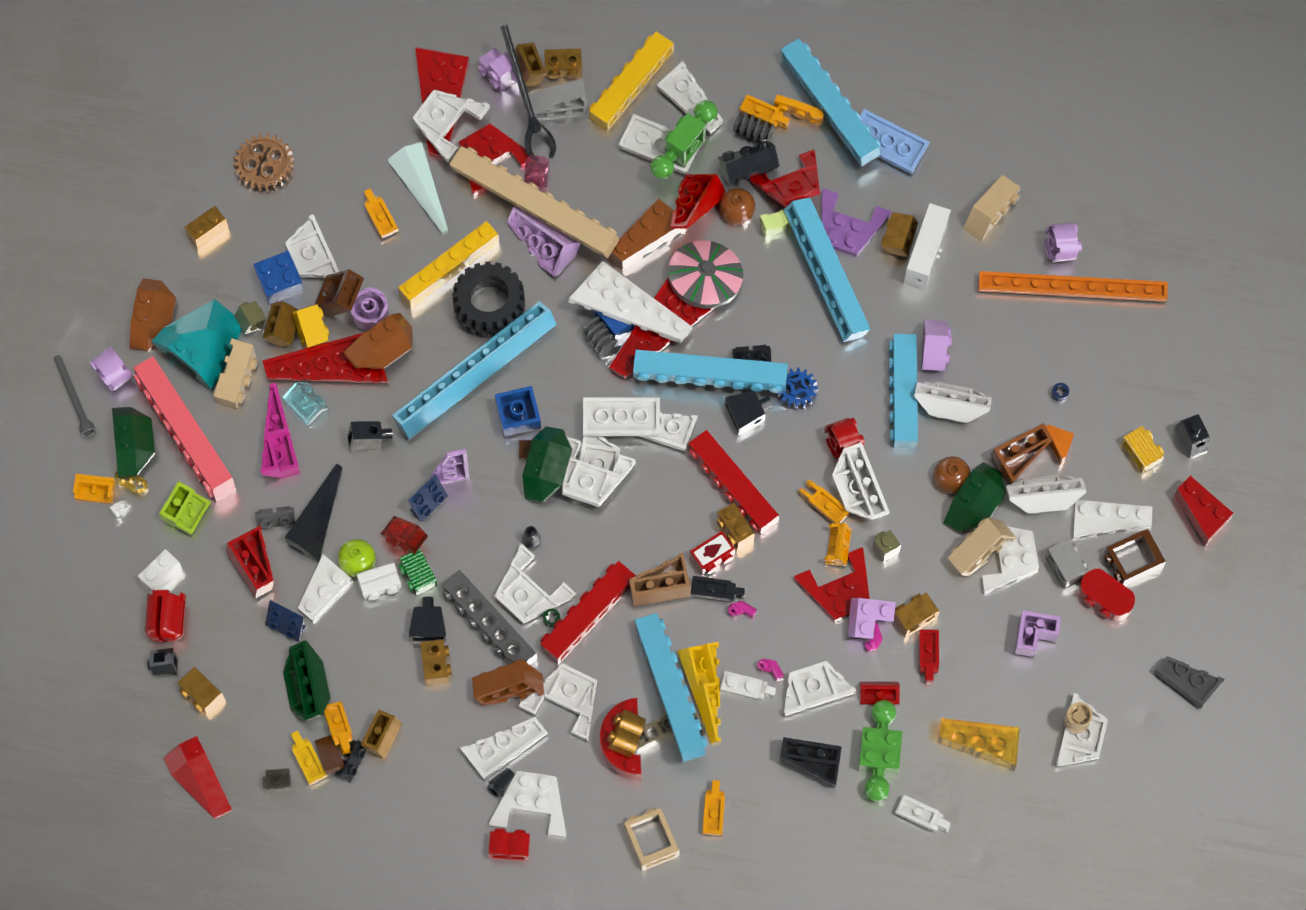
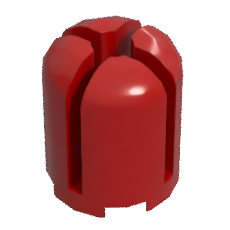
M153 590L151 595L147 593L144 632L148 638L162 643L167 642V639L170 643L182 638L184 634L186 594L180 592V596L169 593V590Z

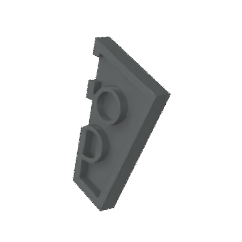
M1168 656L1154 672L1199 708L1204 706L1225 680L1219 676L1217 678L1209 675L1204 670L1199 671L1191 668L1189 664Z

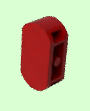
M1102 569L1088 571L1081 580L1079 595L1088 607H1094L1102 617L1112 621H1121L1130 615L1135 604V595L1129 588Z

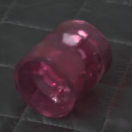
M537 155L527 157L524 182L527 184L532 182L539 189L546 188L548 186L549 159Z

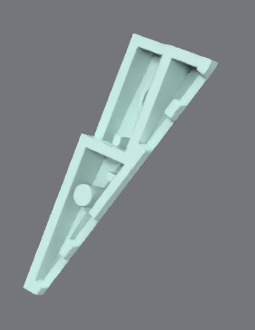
M420 142L405 146L388 158V162L394 168L399 178L406 184L408 190L420 206L430 216L432 222L439 228L441 234H447L448 228L423 144Z

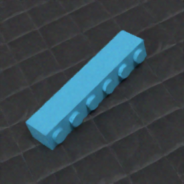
M894 334L893 340H889V352L893 353V358H889V369H893V376L889 377V387H893V394H890L889 399L890 405H893V412L890 411V423H893V429H890V441H893V447L916 448L918 443L917 399L914 397L917 384V334Z

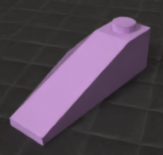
M513 206L507 221L508 225L519 239H523L529 247L528 251L536 256L539 260L537 263L554 277L558 276L575 258L580 243L524 210Z
M466 449L446 453L431 476L436 474L441 484L469 479Z

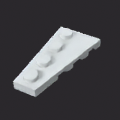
M660 412V436L639 437L685 452L698 415L684 416L682 414L674 413L672 415Z

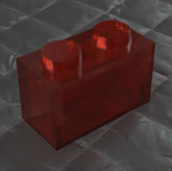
M396 516L392 517L380 533L386 539L384 542L391 548L397 547L404 553L410 552L412 554H416L428 537L419 525Z

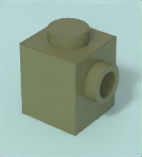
M256 301L242 303L235 314V318L244 334L261 330L266 321L264 312Z
M889 530L886 533L882 531L875 536L873 548L884 562L900 552L901 544L892 531Z

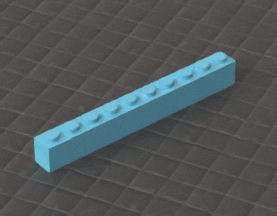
M540 301L395 412L392 417L398 429L408 439H411L557 324L551 311Z

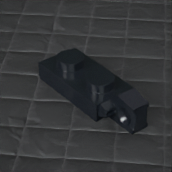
M693 576L691 596L734 601V598L744 599L745 588L736 587V583H732L730 580Z

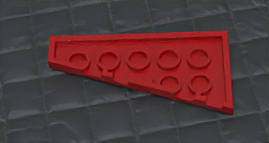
M415 47L422 105L433 90L456 95L458 98H461L469 57ZM455 124L444 137L449 142H451ZM427 139L429 156L443 158Z
M668 277L654 297L656 301L690 326H693L714 309L699 308L682 301L670 287ZM636 325L609 366V370L626 379L633 373L636 350L660 352L673 341L659 336L658 333L651 330L645 331L640 329L641 327Z
M363 333L262 360L268 380L388 384L384 369L355 368L343 354Z

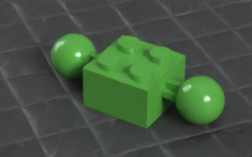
M702 100L698 102L694 108V116L687 113L684 118L681 117L677 121L676 128L668 132L665 137V155L656 156L650 164V170L656 178L666 179L670 177L674 171L673 162L684 168L704 143L706 124L713 122L718 114L717 107L712 101Z
M887 700L878 701L872 707L871 715L877 723V728L863 727L861 735L858 771L872 772V777L865 783L864 791L870 800L876 802L884 800L890 791L889 783L884 779V774L898 775L903 731L888 730L889 724L896 718V708Z

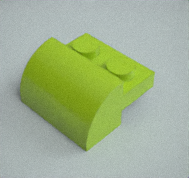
M178 481L161 509L159 517L173 528L175 526L192 536L211 501Z

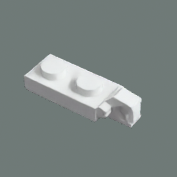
M725 671L720 691L758 701V699L763 700L764 696L774 699L776 688L767 686L768 682Z
M903 795L895 812L896 815L935 832L937 829L948 832L951 825L950 822L942 819L944 815L940 811L906 795Z

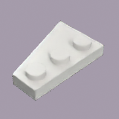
M323 554L298 606V611L313 623L349 585L352 578Z

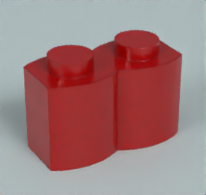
M496 828L494 831H490L488 858L528 861L530 834L521 829L514 830V832H506V829Z

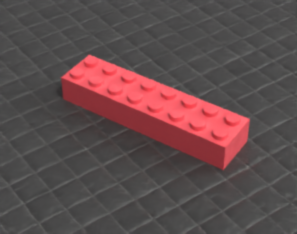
M154 356L135 366V375L133 377L137 387L145 394V399L150 407L153 406L159 421H163L165 430L170 437H173L179 452H183L185 461L190 468H193L198 481L203 483L204 490L209 498L213 497L217 502L236 491L229 471Z

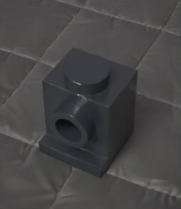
M174 648L150 650L147 667L148 670L152 671L153 675L169 673L178 675V657Z

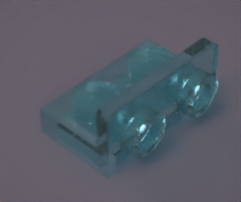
M296 382L282 399L307 425H310L322 411L326 412L329 408L325 405L326 401L313 392L314 389L309 383Z

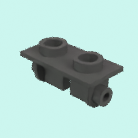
M289 505L277 507L276 512H273L272 508L259 509V511L255 512L257 527L260 525L261 528L293 525L295 523L294 507Z

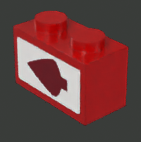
M723 531L692 549L689 557L702 575L706 573L711 574L718 568V565L721 563L726 564L734 558L735 548Z

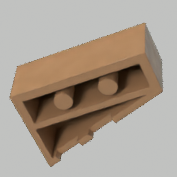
M683 552L678 554V557L670 561L666 560L661 563L662 565L629 579L633 607L691 597L690 582Z

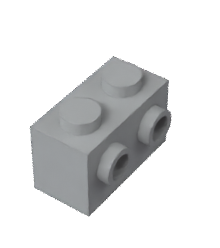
M1069 539L1047 550L1046 556L1064 587L1081 580L1087 573L1088 567L1085 561L1080 560L1077 547L1074 543L1071 544Z

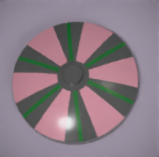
M694 241L683 245L673 254L668 267V281L673 292L687 304L699 308H717L729 303L737 296L743 281V269L737 256L724 245L712 241Z

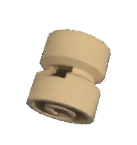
M1082 702L1072 704L1064 718L1066 729L1074 734L1085 732L1093 717L1091 708Z

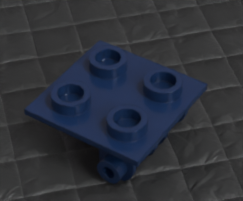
M433 474L408 499L411 505L409 511L413 515H417L421 523L448 497L436 474Z
M272 600L269 601L265 625L270 629L276 630L288 638L299 642L301 633H304L307 628L304 625L305 617Z

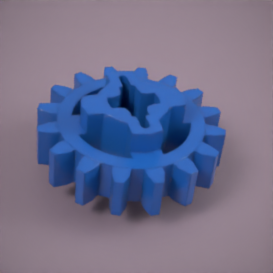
M798 367L796 372H794L791 368L789 374H787L786 390L789 391L790 395L786 391L778 393V397H783L781 402L785 403L787 401L788 407L790 408L793 404L795 409H798V405L805 408L806 402L811 405L812 399H816V392H818V387L815 386L817 385V380H812L813 374L807 375L806 369L800 372Z

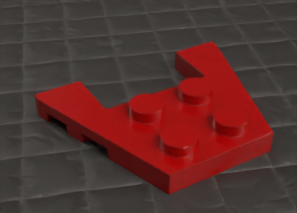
M491 123L459 141V147L474 149L478 152V156H486L493 161L492 164L509 154L513 156L521 168L533 161L527 155L524 147ZM469 179L473 196L485 190L484 187Z
M814 149L799 155V161L804 168L770 180L766 173L751 174L748 179L750 183L784 207H787L792 201L820 195Z
M863 547L848 553V561L854 572L818 587L810 569L794 576L795 582L805 589V592L818 603L834 622L850 615L851 598L870 599Z

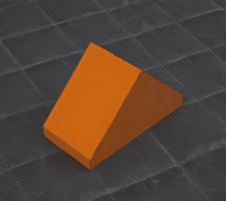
M1046 425L1053 438L1050 447L1059 464L1062 465L1066 459L1074 433L1052 425Z

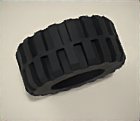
M485 261L484 265L476 263L474 268H466L464 270L465 275L460 274L458 276V282L454 284V292L452 293L454 313H456L457 320L462 322V326L466 330L471 329V333L477 335L479 332L482 337L493 334L494 337L523 314L522 311L525 309L523 284L516 272L511 273L510 267L505 266L503 268L501 263L496 262L493 265L490 261ZM494 287L505 293L507 301L501 308L486 312L474 307L471 303V298L476 291L482 288Z

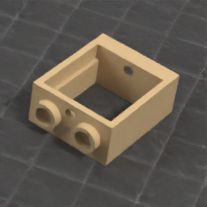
M661 808L648 809L644 812V815L639 817L637 815L631 816L626 819L627 822H624V829L642 870L679 856V849ZM658 817L670 846L644 857L632 827Z

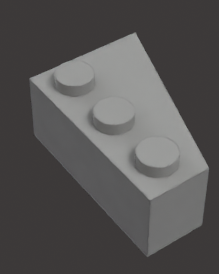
M584 78L529 93L530 102L537 120L587 114Z

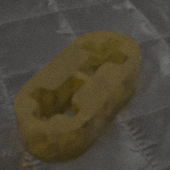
M117 471L114 474L117 485L136 496L147 494L149 486L143 477L138 475L127 477L130 481L125 479L121 481L118 478ZM133 483L137 485H141V483H143L142 485L144 488L138 489L137 491V488Z

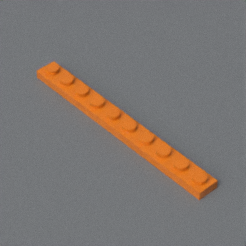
M979 271L978 291L1167 302L1168 282Z

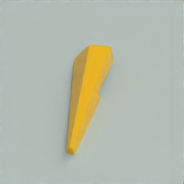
M719 642L677 650L711 743L721 741V738L718 737V725L721 724V719L718 718L717 708L720 707V678L717 677V666L720 663L719 659L716 658V649L719 648Z

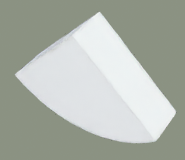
M122 500L112 505L110 510L117 519L129 510L131 505L126 500Z

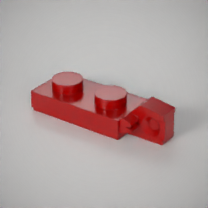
M919 629L920 673H925V684H933L934 673H938L939 630Z

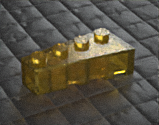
M941 718L938 743L1014 771L1017 766L1020 727Z

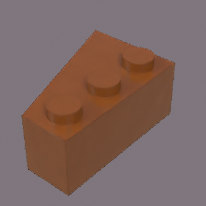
M523 659L516 660L506 666H499L495 670L483 672L472 678L474 699L484 706L508 702L510 697L520 696V699H524L527 694L538 693V696L545 695L543 674Z

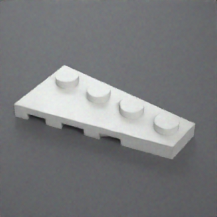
M683 61L657 84V88L683 112L689 113L694 116L696 104L702 100H708ZM719 113L713 122L706 124V132L709 135L723 123Z
M1077 500L1074 507L1073 538H1080V536L1086 535L1094 536L1107 532L1115 533L1120 530L1128 531L1149 528L1152 525L1153 507Z
M534 717L514 725L503 732L495 733L491 737L478 740L469 746L466 745L460 748V750L482 779L486 780L547 735V731L537 718Z

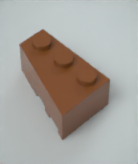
M1043 423L994 448L990 455L1009 485L1014 483L1050 445L1053 438Z

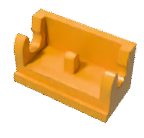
M75 474L73 487L75 500L113 504L116 489L114 478Z
M846 523L829 524L827 556L824 557L825 564L829 566H847L852 529Z

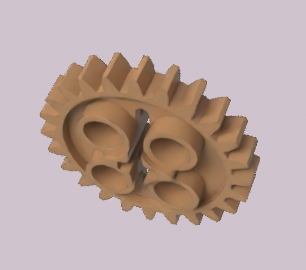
M259 133V138L256 139L252 135L251 141L245 139L246 145L239 144L241 150L236 149L237 156L233 157L236 163H233V166L236 169V176L240 175L239 181H244L245 186L251 184V190L258 186L259 192L262 190V187L269 191V186H272L275 190V184L277 183L283 186L282 179L288 181L287 175H292L291 169L294 168V163H292L294 156H292V149H288V143L283 144L282 138L277 141L276 135L270 138L269 133L265 137H262V134ZM258 149L263 150L261 153H255ZM276 155L280 156L279 159H272ZM250 165H255V168L248 169L247 167ZM268 171L273 172L271 175H265Z

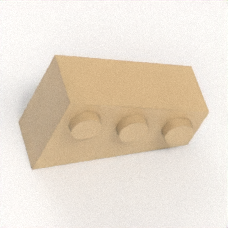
M1002 175L973 206L963 229L982 241L993 226L997 224L1000 217L1007 213L1010 205H1014L1020 197L1018 192L1021 187Z
M231 338L232 351L230 356L225 358L227 363L223 373L220 374L214 393L215 403L237 409L238 405L244 401V390L251 383L252 377L250 375L252 370L256 369L258 359L252 344Z
M991 518L983 519L974 532L966 535L965 541L961 545L952 549V554L948 559L961 575L970 576L988 561L987 558L995 550L999 553L1002 550L1001 545L1009 539L1013 541L1017 537L1003 521Z

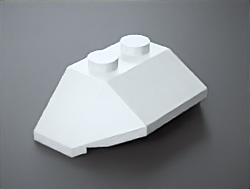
M917 382L914 397L930 416L965 423L990 412L992 397L985 396L975 389L941 382Z
M862 442L843 449L832 477L846 511L869 520L890 514Z
M1066 475L1022 478L1006 486L1009 500L1028 514L1067 510L1086 493L1083 478H1074Z

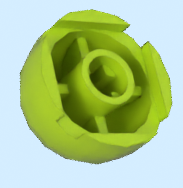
M351 539L341 546L338 553V565L348 576L357 577L358 573L375 568L376 553L367 541Z

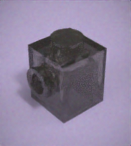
M289 768L265 770L266 776L262 777L263 789L266 788L268 794L292 792Z

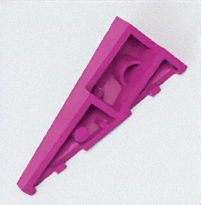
M272 383L269 386L270 392L265 423L261 474L283 479L300 474L277 385Z

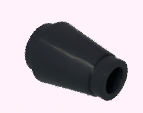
M528 526L522 535V542L525 546L533 548L539 545L541 536L535 527Z
M505 768L488 782V791L495 797L504 795L515 776L514 772L509 768Z

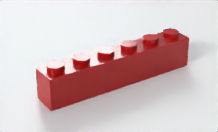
M705 430L689 442L688 453L691 458L698 460L702 471L705 474L709 473L713 478L712 482L714 485L725 492V498L730 503H735L743 517L745 516L749 521L748 524L754 532L757 531L761 535L778 522L779 514L708 430Z
M619 560L615 565L612 563L606 569V574L603 578L599 577L593 583V588L589 592L583 593L579 599L580 602L576 606L573 605L566 613L567 616L563 620L559 619L553 627L554 630L542 637L540 641L541 650L557 664L568 655L630 588L629 579L636 575Z

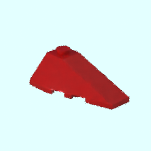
M197 736L180 743L163 758L171 776L214 819L232 811Z

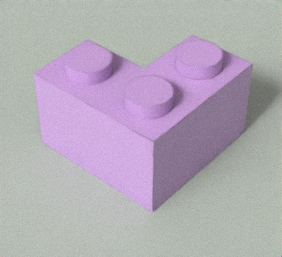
M494 47L478 59L480 74L484 77L487 76L495 90L498 89L503 93L517 83L507 52L501 54Z
M925 320L923 370L945 371L946 364L950 362V353H947V347H951L952 336L951 328H948L947 321Z
M851 598L847 637L873 639L875 620L894 622L896 602Z
M1023 610L1019 621L1015 654L1034 657L1038 639L1056 642L1059 636L1061 617Z

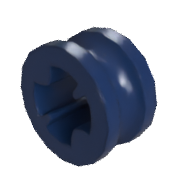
M1057 383L1054 385L1051 394L1054 400L1062 402L1068 398L1070 390L1065 383ZM1058 389H1062V392H1065L1063 396H1059Z

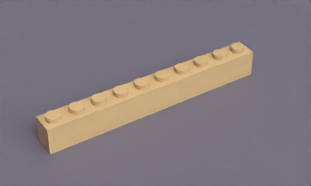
M462 146L459 148L449 164L454 171L608 259L619 242V238L616 235L617 232L608 226L607 228L600 226L601 223L595 218H586V214L581 210H572L565 201H557L551 193L539 191L537 185L529 182V184L525 183L521 176L516 173L511 175L508 173L507 168L500 164L498 166L492 164L493 161L486 156H478V152L470 147L466 149Z

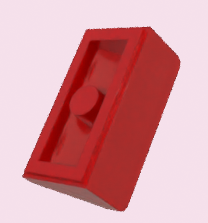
M860 682V704H875L881 700L890 701L892 704H900L899 682Z

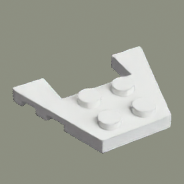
M433 90L412 119L446 162L449 163L458 151V147L444 139L446 134L464 111L481 120L489 110L490 105Z
M567 437L573 450L563 481V495L600 507L634 467L636 459L619 454L614 470L609 471L576 460L582 441Z
M1008 527L1017 538L1013 541L1009 539L1001 545L1002 550L998 553L1001 573L982 575L984 594H988L996 588H1001L1007 583L1018 580L1039 569L1033 531Z
M523 544L520 545L507 574L504 576L495 594V599L522 624L544 614L546 610L554 609L577 596L564 582L549 596L522 570L535 556Z
M562 663L544 680L545 695L538 696V693H533L519 704V708L535 715L543 699L546 698L580 715L571 734L588 741L597 680Z
M517 771L490 820L489 827L507 830L510 810L550 815L548 836L566 838L557 777Z

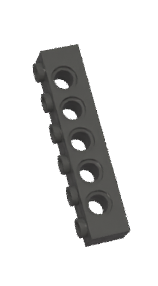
M458 570L442 584V594L448 601L452 600L456 604V610L461 615L465 614L469 618L467 620L474 629L478 628L482 632L480 634L487 643L490 641L493 644L494 651L498 656H504L507 660V665L522 659L531 664L537 659V653L461 570ZM460 592H466L468 594L465 598H459L457 596ZM472 606H479L480 610L472 612L470 608ZM489 619L493 621V624L485 626L483 622ZM502 633L506 637L503 640H498L496 635ZM515 647L519 651L516 654H511L508 652L509 649Z

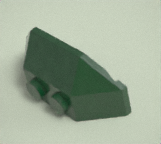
M132 407L112 408L118 478L138 476L155 455L152 418Z
M545 426L532 439L522 474L526 500L544 503L548 497L563 485L573 450L563 429Z
M984 462L974 468L954 497L943 524L958 533H962L965 530L977 528L983 519L991 518L1006 495L1000 471Z
M304 640L289 647V655L286 659L283 675L290 709L304 721H309L323 715L331 698L323 661L308 641Z

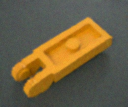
M779 94L776 95L774 106L780 108L781 112L794 114L799 119H809L811 124H822L824 119L823 110Z
M808 480L806 484L813 492H816L813 496L803 488L798 490V493L832 523H841L850 514L842 503L812 480Z

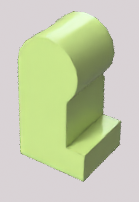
M784 209L770 215L764 214L760 216V225L765 237L792 228Z

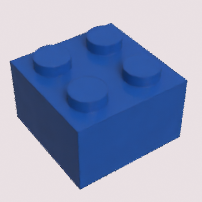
M289 250L253 264L256 276L269 305L304 291L301 278Z
M532 386L495 394V403L504 437L541 429V419Z

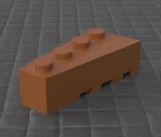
M658 199L619 239L609 259L624 270L643 258L645 254L650 251L653 252L658 246L669 242L674 236L685 232L687 229L671 228L674 210Z

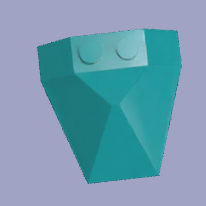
M213 299L165 326L151 342L165 354L168 351L171 352L197 374L196 379L211 390L225 369L227 363L225 362L226 356H230L232 351L231 338L237 340L242 328L235 315L216 299Z

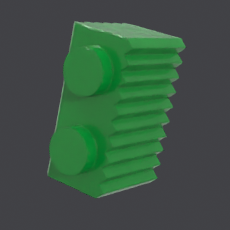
M421 548L399 557L400 564H398V568L402 575H407L409 580L406 583L411 592L415 591L416 595H419L438 585L437 579Z

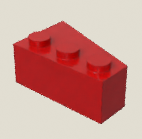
M1191 475L1177 488L1174 495L1185 515L1192 522L1194 530L1201 537L1204 546L1227 525L1234 514Z

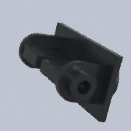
M766 344L753 346V350H749V346H737L736 349H732L733 359L771 362V348L766 346Z
M360 740L349 742L350 753L343 755L348 759H342L344 768L335 773V776L338 778L343 777L349 783H351L356 775L357 769L366 754V749L361 745Z

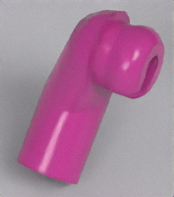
M744 601L732 603L728 607V613L732 616L745 613L753 618L757 612L756 608Z
M875 623L873 639L865 642L867 651L878 649L883 640L878 623Z
M763 658L758 661V668L762 671L771 672L776 681L785 677L775 660Z

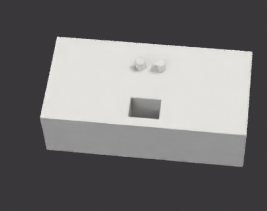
M929 203L907 266L904 284L926 290L936 258L940 259L938 252L942 253L943 250L940 246L948 226L950 209Z

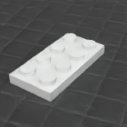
M633 114L619 142L618 148L652 161L656 156L665 155V137L669 131L673 130ZM699 149L684 168L673 162L674 171L686 175Z
M583 397V436H660V398Z

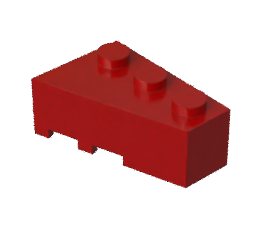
M261 525L227 542L226 553L255 599L271 591L274 580L266 553Z

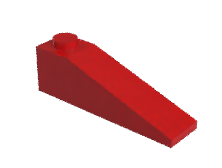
M717 174L685 175L678 187L679 197L675 201L677 206L676 210L673 211L670 225L672 229H688L718 204L726 190Z

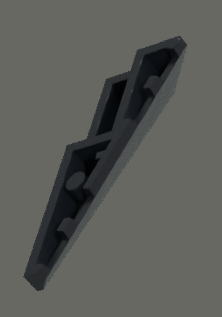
M337 463L284 537L288 544L301 550L304 555L317 562L321 558L335 502V495L343 470Z

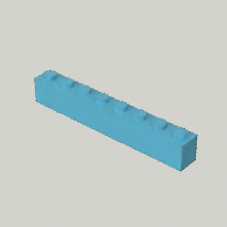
M798 38L781 49L783 61L817 107L823 110L825 118L861 166L880 156L881 144L879 140L871 136L867 124L863 125L858 112L851 109L849 100L840 94L841 91L838 85L831 82L827 70H822L816 56L813 57L809 46L806 43H802Z
M811 198L792 201L784 209V212L843 341L862 338L871 330L869 323L863 314L861 305L858 303L853 288L846 277V273L840 264Z
M636 350L633 376L640 381L652 379L661 383L674 381L677 384L694 383L697 386H705L707 384L713 385L716 388L728 386L737 390L750 388L753 391L770 390L773 393H781L786 391L788 364Z
M657 613L635 619L636 630L683 762L706 755L705 747H708L704 735H700L699 730H702L699 719H695L693 713H696L693 702H688L689 691L687 685H682L683 674L680 668H676L675 663H678L675 652L670 651L669 647L672 644L669 635L665 636L663 630H666L663 618L659 619Z

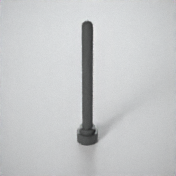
M56 355L54 361L80 421L79 431L83 437L90 436L96 432L95 426L90 420H87L60 355Z

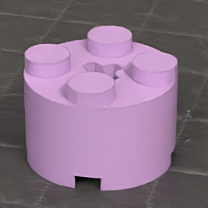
M1069 222L1047 225L1045 234L1048 233V239H1045V248L1048 258L1053 259L1051 262L1075 260L1078 252L1082 251V243L1077 237V224Z
M365 288V290L359 291L351 310L353 323L358 328L368 331L389 316L387 299L380 290L375 288Z
M111 346L90 362L111 391L118 389L133 377L131 371Z

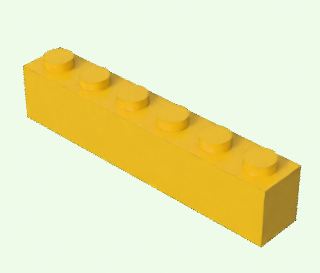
M657 31L652 36L649 35L642 49L639 48L635 52L632 61L624 65L622 73L613 78L612 85L608 89L603 90L597 103L594 102L590 106L589 119L606 131L610 129L674 51V43Z
M485 221L399 286V296L410 309L414 308L499 243L498 233Z

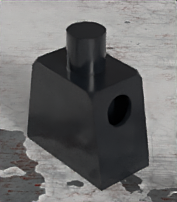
M755 391L727 396L724 402L738 435L765 420L764 410L773 407L769 396L759 400Z
M1199 414L1181 420L1175 425L1189 458L1208 451L1210 437Z
M380 421L350 422L347 433L349 453L379 449L383 440L393 439L392 428L382 429Z
M422 597V607L413 608L409 641L427 642L443 639L444 642H447L441 607L434 606L433 597Z

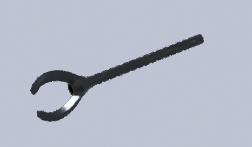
M500 26L528 116V127L524 141L526 153L534 162L540 161L532 152L531 139L532 134L541 132L550 144L549 158H553L556 152L555 139L550 131L534 115L508 26Z

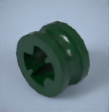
M548 609L543 614V622L549 628H553L560 619V614L556 609ZM550 614H553V617L556 616L555 622L547 621Z

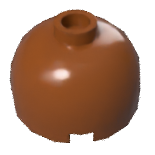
M730 189L723 194L719 201L720 217L731 226L746 225L755 216L756 204L754 198L744 189Z
M950 456L943 458L934 468L933 482L935 487L945 495H956L970 475V467L966 461L959 457Z

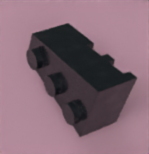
M769 141L759 142L758 146L754 147L744 146L740 148V151L736 152L726 151L722 153V156L718 157L722 177L730 186L735 184V180L741 177L746 180L750 178L751 174H762L780 167L775 145Z
M783 737L780 759L836 787L842 746Z

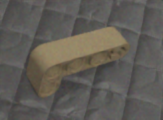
M696 711V713H693L695 719H699L702 728L701 736H705V725ZM667 715L644 726L640 735L639 746H637L634 754H639L673 736L672 729L665 726V723L669 722ZM649 731H656L658 735L651 738L648 736Z

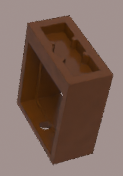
M350 269L326 275L315 304L322 309L323 315L327 317L351 312L364 278Z
M1148 528L1106 547L1104 552L1106 563L1111 565L1114 570V578L1123 585L1163 568L1166 563ZM1140 540L1152 563L1126 574L1115 551Z

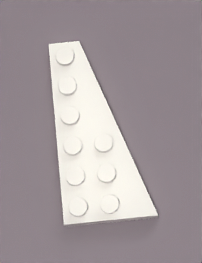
M603 261L568 300L569 303H578L588 310H597L607 317L629 325L631 323L640 326V329L645 331L651 330L658 333L659 336L681 343L693 329L692 326Z

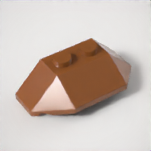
M143 278L137 288L130 323V349L149 352L155 346L151 341L165 326L172 323L176 297L161 280Z
M401 313L390 314L363 333L343 354L355 368L384 369L412 349V326Z

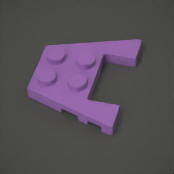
M823 188L822 223L831 240V244L834 250L857 257L875 233L881 229L885 221L891 217L892 211L876 206L871 221L866 222L833 211L839 193Z

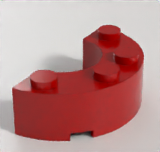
M631 698L615 705L605 716L600 729V749L607 765L616 771L617 774L631 780H641V755L633 754L629 758L609 749L610 742L607 741L610 732L615 729L613 722L618 713L620 714L622 711L627 710L638 715L637 698Z

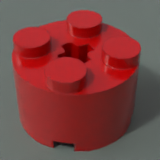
M853 417L828 424L824 428V434L828 433L829 437L826 439L828 449L834 458L838 457V460L843 449L861 442L862 445H865V439L862 434L859 435L857 422Z

